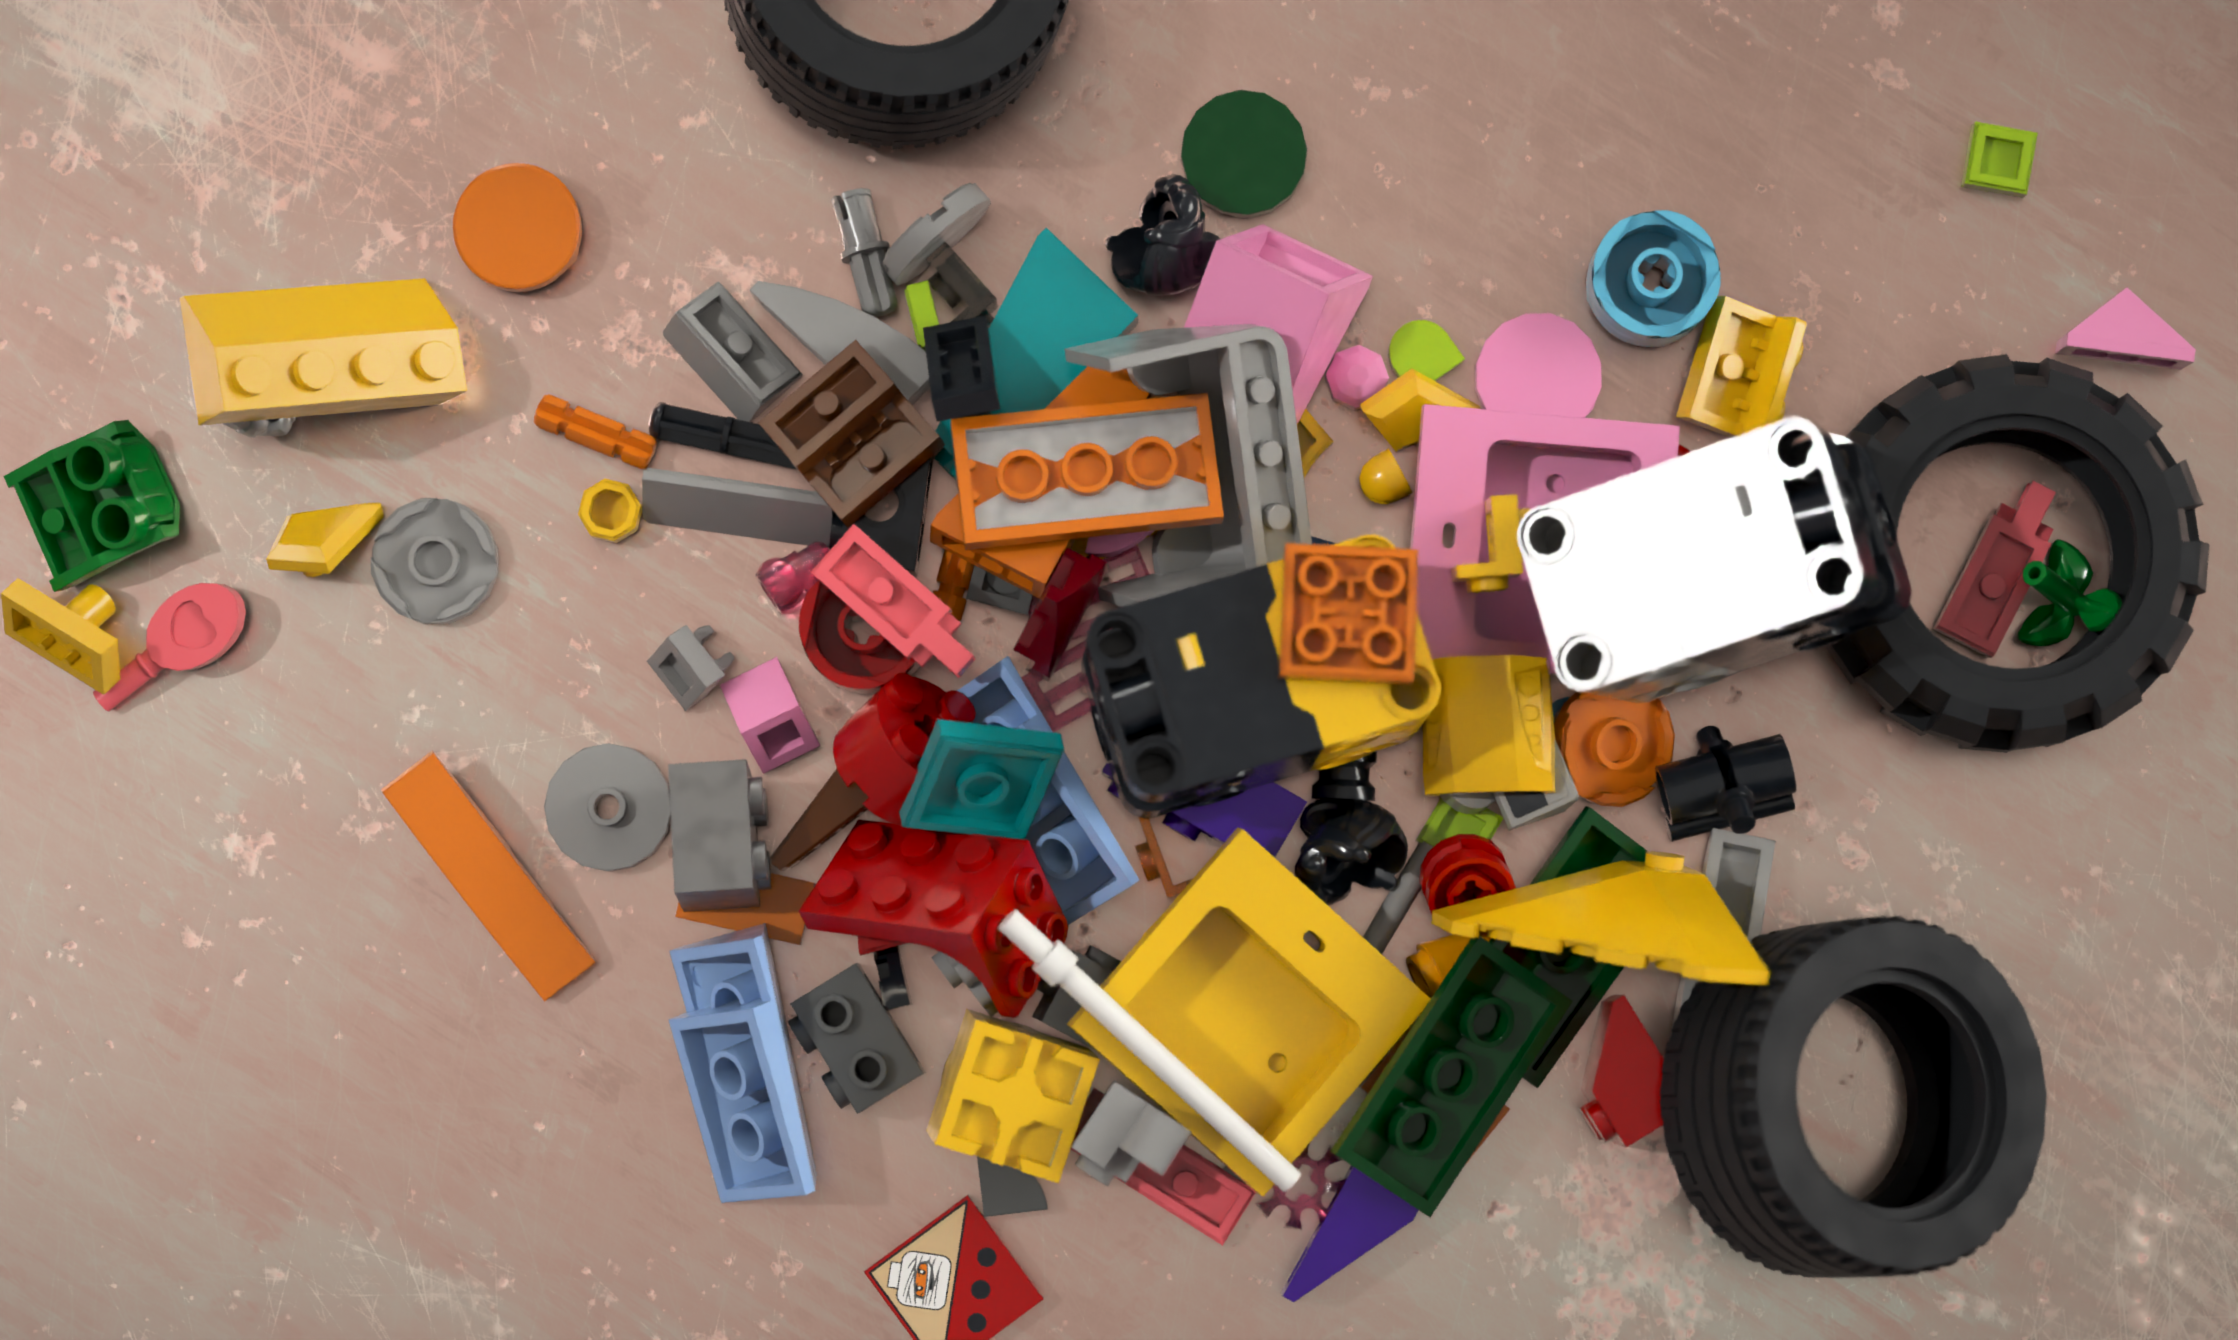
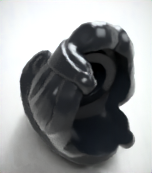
M1171 174L1157 179L1154 187L1148 192L1139 209V218L1143 225L1141 227L1124 229L1117 236H1109L1105 242L1107 250L1113 252L1111 267L1118 281L1126 288L1142 291L1148 295H1174L1198 286L1203 278L1217 240H1220L1219 236L1205 231V213L1202 211L1201 198L1195 187L1189 183L1188 179L1181 175Z
M1320 799L1310 803L1304 809L1300 818V828L1307 837V840L1302 845L1300 857L1295 864V877L1325 904L1329 906L1344 900L1351 892L1353 882L1371 889L1383 887L1387 891L1393 890L1396 887L1397 879L1395 875L1405 864L1408 844L1406 836L1397 823L1394 814L1380 805L1363 799Z

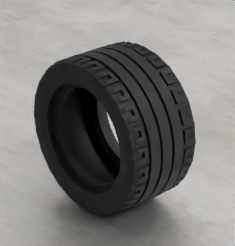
M724 0L725 11L729 12L728 25L735 34L737 49L745 54L744 63L749 70L756 72L758 75L757 81L762 88H768L772 93V98L777 103L783 102L789 107V112L794 117L800 116L808 121V126L815 129L821 127L827 130L828 135L834 138L840 136L849 139L848 143L858 144L861 141L871 143L870 147L880 148L882 145L892 146V149H902L903 145L914 144L915 148L925 147V144L935 142L936 145L944 143L947 137L953 135L957 138L965 136L971 128L979 129L992 116L998 117L1004 113L1006 104H1014L1024 88H1028L1034 81L1037 71L1041 70L1045 58L1051 50L1069 0H996L978 21L960 33L941 41L915 46L884 44L859 36L833 20L815 0Z
M1900 916L1847 919L1771 931L1769 934H1762L1752 938L1751 945L1769 971L1768 985L1703 980L1695 983L1691 990V995L1688 1000L1684 1001L1676 1020H1674L1672 1033L1667 1042L1663 1058L1660 1110L1664 1137L1670 1160L1677 1173L1679 1183L1686 1193V1197L1696 1207L1704 1223H1707L1713 1233L1719 1238H1724L1728 1242L1729 1247L1735 1252H1742L1745 1258L1752 1262H1762L1763 1266L1769 1270L1781 1271L1787 1275H1802V1277L1809 1278L1920 1274V1272L1938 1271L1941 1267H1950L1957 1263L1960 1257H1968L1974 1254L1979 1246H1985L1990 1241L1992 1235L1995 1232H1999L2005 1226L2007 1220L2014 1214L2019 1201L2028 1190L2044 1141L2047 1091L2040 1048L2024 1007L1994 964L1987 958L1982 957L1974 946L1965 943L1961 937L1953 933L1947 934L1940 926L1936 924L1928 925L1923 920H1907L1905 917ZM1840 997L1850 1001L1866 1012L1886 1034L1899 1059L1907 1094L1906 1127L1897 1158L1882 1182L1860 1201L1838 1187L1818 1164L1806 1141L1797 1103L1798 1069L1807 1038L1821 1015Z

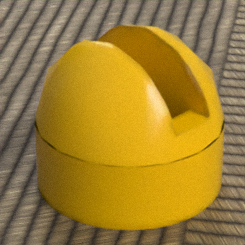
M1389 448L1373 456L1362 467L1359 478L1361 489L1371 501L1379 504H1389L1397 502L1413 493Z

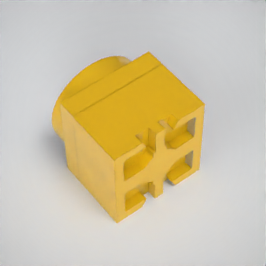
M966 1008L953 1050L949 1054L943 1068L941 1087L926 1132L935 1145L970 1156H978L990 1160L992 1163L1019 1169L1021 1172L1059 1184L1100 1059L1088 1047L1039 1032L1026 1025L1007 1022Z

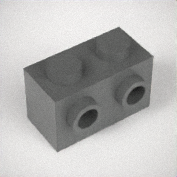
M860 963L853 964L790 1003L797 1016L789 1020L788 1023L807 1054L816 1049L819 1050L830 1068V1071L821 1077L841 1109L851 1103L856 1113L859 1114L926 1073L890 1012L884 1007L882 999Z

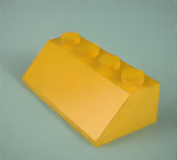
M425 278L188 295L179 298L198 425L440 405L467 391L458 327Z

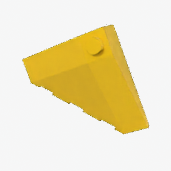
M1649 851L1646 852L1645 862L1622 860L1433 910L1431 924L1453 935L1479 938L1480 931H1487L1488 937L1509 941L1513 946L1557 954L1562 953L1563 946H1570V951L1573 953L1596 957L1595 961L1646 969L1649 961L1655 962L1656 968L1681 973L1682 977L1703 981L1768 985V969L1707 876L1685 866V857L1678 854Z

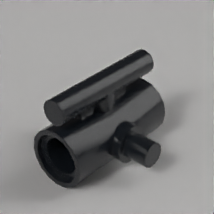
M1706 726L1696 734V740L1700 747L1697 756L1655 767L1659 794L1667 816L1665 817V825L1671 842L1711 832L1712 828L1723 829L1731 827L1734 833L1744 834L1754 828L1755 820L1795 810L1792 795L1796 793L1795 774L1789 751L1781 734L1733 746L1731 742L1723 739L1718 727Z

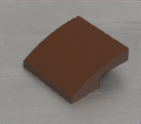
M856 339L758 422L847 528L945 446L941 437L905 398L895 383Z

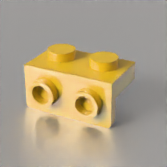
M1717 296L1712 308L1706 315L1676 417L1729 438H1734L1782 421L1785 414L1784 399L1790 379L1803 354L1804 345L1802 339L1807 326L1806 321L1797 317H1777L1730 297Z
M1517 494L1490 496L1485 501L1489 563L1456 565L1451 569L1452 582L1466 581L1467 593L1504 591L1509 588V578L1518 577L1523 574L1522 553L1518 545L1517 530L1520 521L1530 511V508L1518 509Z

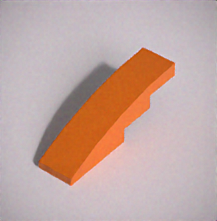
M433 750L381 789L382 793L423 848L544 1002L596 963L592 954L555 910L548 896L512 853L508 843Z

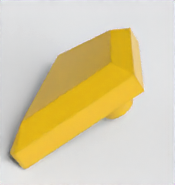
M1410 369L1360 404L1364 414L1395 451L1419 443L1421 410L1424 404L1481 409L1479 405L1414 369Z
M361 503L288 515L266 558L269 570L303 572L307 577H317L323 573L329 574L384 517L381 503Z

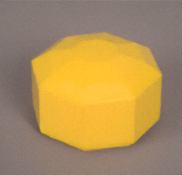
M605 478L584 490L578 516L590 536L618 543L637 532L643 509L629 484Z

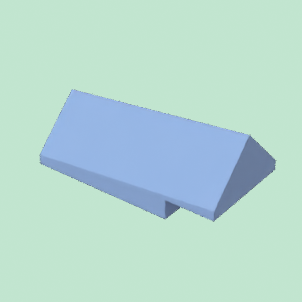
M1009 656L957 690L964 694L975 708L976 716L972 721L973 723L1053 732ZM1063 752L1025 840H1029L1069 925L1139 881V878L1067 755Z
M766 923L670 950V956L687 1012L669 1019V1024L721 1203L802 1196L814 1192L817 1171Z

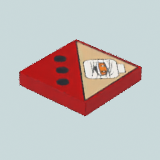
M969 1195L965 1196L864 1271L913 1340H989L1044 1299Z

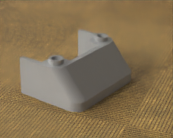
M1253 324L1154 329L1065 348L1067 362L1110 372L1127 368L1128 375L1133 384L1144 392L1156 395L1177 392V396L1208 393L1224 514L1222 524L1158 530L1152 544L1155 574L1098 587L1099 600L1120 607L1282 560L1285 543L1312 544L1288 352L1284 340L1276 331Z

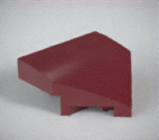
M1066 548L1013 648L1015 652L1030 659L1026 668L1027 671L1046 681H1050L1109 569V564L1093 554L1084 557Z

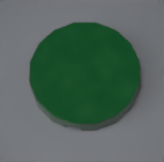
M1237 90L1214 97L1196 111L1184 131L1181 163L1185 178L1189 180V183L1199 193L1201 203L1223 214L1248 219L1271 213L1291 198L1304 175L1307 145L1301 124L1286 105L1266 93Z

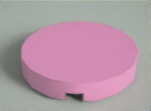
M1526 313L1504 322L1485 341L1475 365V391L1482 408L1488 410L1585 418L1593 410L1602 387L1601 361L1592 340L1574 322L1551 313Z

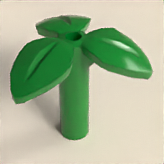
M2056 539L2053 542L2047 566L2040 561H2032L2023 570V580L2053 604L2037 607L2023 623L2018 633V639L2025 644L2034 646H2049L2059 643L2069 637L2074 626V616L2078 615L2090 632L2102 631L2114 619L2122 605V599L2118 593L2108 588H2101L2084 595L2083 593L2093 577V570L2087 558L2076 547L2064 540Z

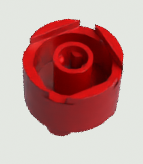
M819 580L809 589L800 610L799 635L808 659L830 683L853 693L875 694L895 674L906 673L912 676L920 667L912 658L908 660L881 635H870L866 644H859L858 636L849 629L851 621H862V618Z
M906 673L895 674L846 721L844 726L835 735L833 755L840 777L847 787L856 782L869 797L862 804L873 814L887 822L902 826L899 812L918 774V764L937 719L973 723L972 721L976 716L973 704L964 694L958 691L950 690L945 692L940 687L924 679L912 677Z

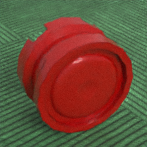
M1457 834L1441 840L1428 851L1420 866L1419 883L1431 915L1433 910L1516 889L1502 851L1490 839L1476 834Z

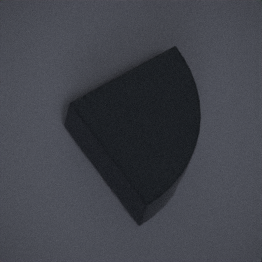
M899 946L874 952V961L880 978L878 982L884 1007L892 1010L912 1005Z

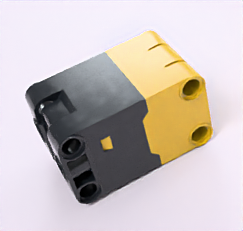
M1375 534L1362 535L1332 544L1338 546L1395 548L1394 544L1385 537ZM1283 559L1108 610L1098 615L1090 624L1081 662V670L1091 704L1090 709L1097 737L1104 757L1109 762L1117 792L1124 808L1137 817L1144 819L1156 818L1188 807H1200L1240 795L1249 789L1315 769L1324 770L1368 756L1372 752L1403 744L1410 740L1437 705L1441 693L1440 682L1417 610L1414 682L1412 685L1279 678Z

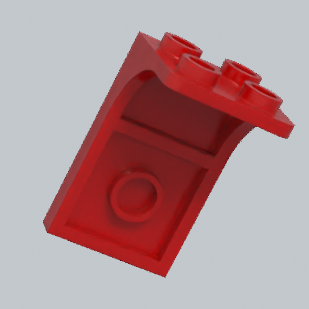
M860 819L857 820L798 911L807 929L919 944L950 956L965 966L980 980L988 991L1000 1016L1009 1018L1019 1016L1028 999L1035 993L1041 977L1032 969L1035 962L998 929L1001 922L1016 909L1052 943L1060 940L1064 944L1068 933V922L1029 840L983 834H962L906 828L893 823Z

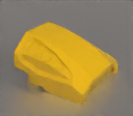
M1521 655L1453 656L1432 659L1440 682L1441 693L1437 705L1423 723V780L1425 795L1431 797L1454 793H1555V728L1551 695L1550 661L1546 657Z

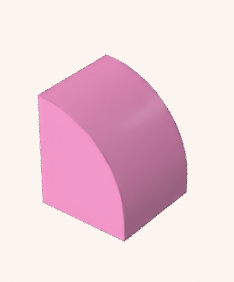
M777 657L720 685L740 733L763 774L820 746L804 709Z

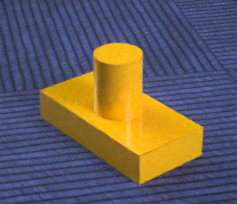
M19 578L1 593L6 635L103 695L121 679L118 639L99 628L116 611L112 598L102 588L89 584L66 606L61 605Z

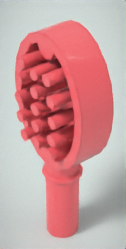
M199 583L188 586L170 596L158 608L150 620L146 634V650L142 654L137 653L135 659L120 670L121 679L107 693L103 695L97 690L93 692L97 702L106 711L110 712L151 678H156L157 673L165 668L176 671L198 669L211 664L223 656L237 641L244 627L246 610L241 595L234 588L225 584Z

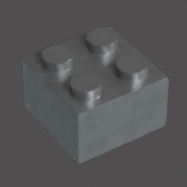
M746 759L668 764L674 893L683 911L760 907L759 890L771 889L769 851H766L765 841H757L756 827L768 826L766 788H763L762 777H752Z

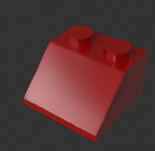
M1611 995L1601 1001L1581 1086V1091L1588 1103L1579 1109L1599 1141L1603 1139L1604 1142H1607L1611 1139L1615 1145L1627 1148L1663 1126L1660 1110L1663 1057L1625 995Z

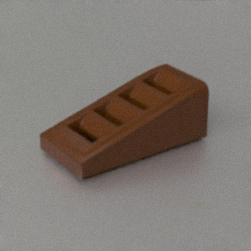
M836 769L770 857L772 861L770 863L783 872L788 868H793L868 809L862 803L869 797L856 782L847 787Z

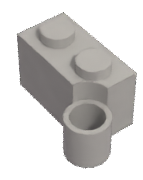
M1114 1080L1071 1147L1081 1153L1075 1165L1108 1187L1114 1176L1126 1183L1140 1162L1163 1176L1192 1132Z

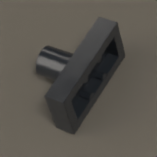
M986 315L924 327L931 400L936 421L992 415L991 411L1000 410L991 335Z

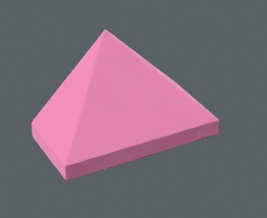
M2126 287L2060 338L2056 343L2055 354L2182 370L2194 362L2196 349Z

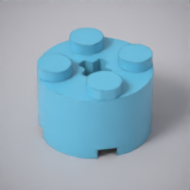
M1669 210L1639 213L1615 224L1607 232L1596 249L1587 271L1586 299L1600 324L1616 338L1629 344L1643 347H1664L1688 335L1712 308L1721 285L1719 261L1710 236L1692 219ZM1653 266L1660 268L1664 272L1660 282L1668 289L1661 286L1656 287L1653 292L1646 289L1642 285L1645 277L1638 270L1648 273Z

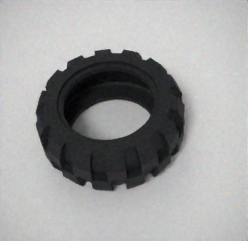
M2007 354L1959 360L1949 368L1925 377L1920 375L1873 407L1849 432L1846 438L1859 443L1869 452L1883 496L1894 519L1896 531L1903 505L1911 488L1926 467L1937 457L1959 448L1982 444H2003L2030 450L2050 459L2065 469L2081 484L2093 500L2103 521L2109 543L2110 575L2107 588L2119 594L2122 599V605L2106 629L2096 632L2088 630L2073 648L2056 661L2045 666L2019 669L1987 665L1956 652L1939 640L1923 624L1909 603L1903 614L1896 619L1852 633L1845 639L1825 646L1849 683L1858 682L1882 705L1880 709L1882 714L1920 736L1930 734L1958 743L1959 749L2004 753L2026 748L2049 747L2063 743L2068 739L2103 728L2142 702L2141 695L2161 674L2171 671L2194 630L2189 624L2190 616L2197 595L2206 593L2210 544L2199 541L2195 508L2204 504L2186 459L2177 464L2158 437L2157 433L2163 425L2130 394L2126 393L2119 398L2093 383V372L2050 358H2045L2040 363L2011 361ZM1844 449L1839 450V451H1841V453H1842V455H1843V457H1844V460H1845V463H1846V467H1847V470H1848V466H1849V458H1848V455H1847V453H1846V451H1845ZM1879 573L1883 588L1881 595L1876 601L1867 604L1866 606L1868 607L1880 604L1886 596L1887 581L1881 573Z

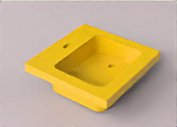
M1236 828L1100 985L1110 997L1291 1164L1417 1019L1431 999L1241 828ZM1307 931L1319 940L1320 947L1317 950L1312 949L1304 941L1303 936ZM1084 1007L1079 1009L1067 1025L1177 1123L1191 1131V1135L1250 1188L1264 1197L1274 1183Z

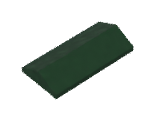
M1585 806L1530 885L1622 860L1645 862L1646 852L1648 851L1592 808ZM1491 938L1489 943L1573 1001L1523 1076L1524 1080L1539 1088L1625 966L1595 961L1596 957L1571 952L1570 946H1563L1562 953L1557 954L1513 946L1509 941Z
M1481 936L1479 938H1471L1336 1141L1331 1152L1428 1217H1431L1573 1001Z

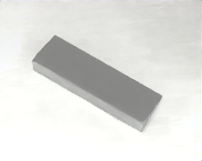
M655 468L643 470L642 509L644 520L648 523L821 548L829 547L834 512L816 491Z

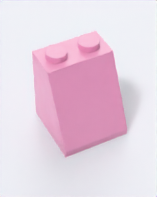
M1262 224L1216 241L1184 328L1253 324L1276 331L1284 340L1288 352L1296 422L1298 423L1362 302L1373 276Z

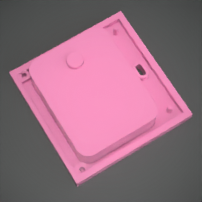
M1429 404L1422 405L1410 549H1419L1416 610L1431 658L1483 655L1546 657L1550 661V674H1556L1523 557V574L1518 577L1509 578V588L1504 591L1467 593L1466 581L1452 582L1451 569L1456 565L1489 563L1485 501L1490 496L1517 494L1518 509L1530 508L1532 510L1537 506H1542L1675 459L1678 456L1680 426ZM1445 524H1450L1453 527L1451 548L1444 547L1442 543L1443 527Z

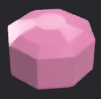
M1357 345L1335 354L1325 375V380L1333 401L1356 411L1361 409V403L1386 386L1389 376L1380 354Z

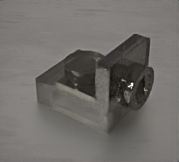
M944 242L926 258L929 269L934 273L928 279L930 287L950 309H953L959 303L965 307V310L951 322L986 315L988 327H990L994 320L991 313L998 308L997 298L954 250Z

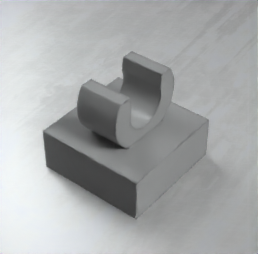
M687 625L683 626L668 636L647 660L648 664L685 711L708 695L725 676L723 672L734 660L731 652L724 654L719 659H713L702 646L714 632L710 625L699 627L694 633L691 632Z

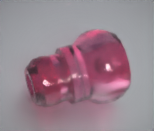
M815 541L797 553L794 550L785 557L769 558L758 567L755 577L773 606L781 615H791L801 610L806 594L818 581L811 571L830 551L824 542Z

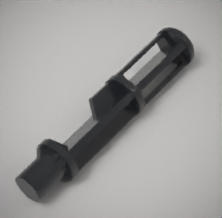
M665 402L656 404L651 412L649 433L656 440L661 439L720 452V454H729L796 469L757 423L674 406Z

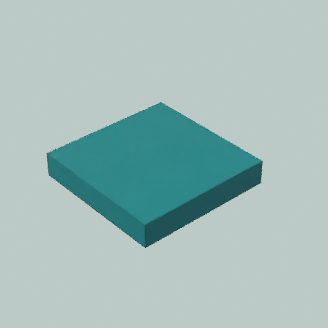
M937 719L918 764L917 776L899 812L902 827L962 834H983L1025 840L1065 750L1061 733Z

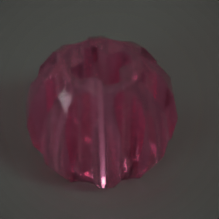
M1330 1144L1322 1155L1317 1158L1309 1157L1308 1145L1292 1163L1298 1170L1302 1164L1311 1167L1308 1178L1315 1184V1187L1310 1195L1300 1191L1292 1199L1285 1195L1286 1192H1283L1274 1184L1271 1195L1255 1203L1266 1218L1270 1216L1277 1206L1287 1205L1288 1216L1283 1228L1302 1230L1300 1215L1306 1208L1313 1209L1319 1224H1322L1330 1211L1321 1203L1322 1195L1327 1191L1339 1194L1346 1180V1177L1332 1180L1324 1176L1325 1169L1330 1164L1341 1160L1340 1157L1331 1152L1332 1147Z

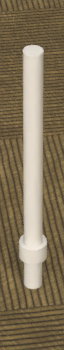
M1016 909L1001 922L998 929L1035 962L1032 969L1051 987L1058 983L1278 1188L1286 1192L1297 1182L1301 1172L1076 965L1078 957L1060 940L1052 943Z

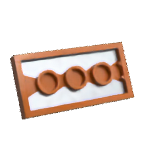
M1208 393L951 419L950 427L965 550L1222 524L1224 514Z

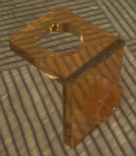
M1138 817L1146 842L1135 845V849L1147 882L1160 878L1166 898L1170 899L1178 896L1192 879L1173 885L1149 818Z

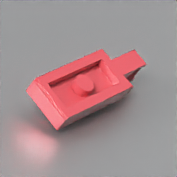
M2032 481V483H2027L2014 509L2004 503L2000 504L1996 513L1990 516L1933 628L1934 630L1988 658L1994 657L2030 587L2023 580L2024 568L2032 561L2043 562L2052 544L2048 540L2054 529L2041 523L2056 494L2055 491Z
M855 524L850 527L811 571L813 576L908 660L912 658L922 668L934 656L955 676L960 678L976 660L973 654L952 637L953 633L961 626V623L950 614L952 612L951 609Z

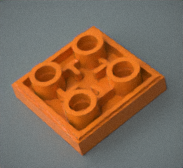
M1285 543L1279 678L1412 685L1414 682L1419 549Z

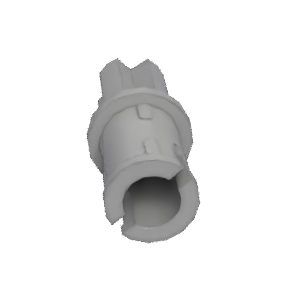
M860 188L841 193L842 198L836 195L831 199L845 249L840 254L843 263L850 264L862 311L874 317L884 316L893 312L897 306L892 280L882 269V263L885 259L884 255L890 248L888 241L882 240L874 213L870 189Z

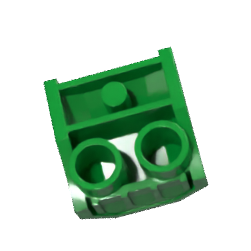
M129 420L113 421L96 431L44 453L4 476L8 488H15L54 578L49 580L54 592L63 591L82 583L138 552L179 535L180 503L155 447Z

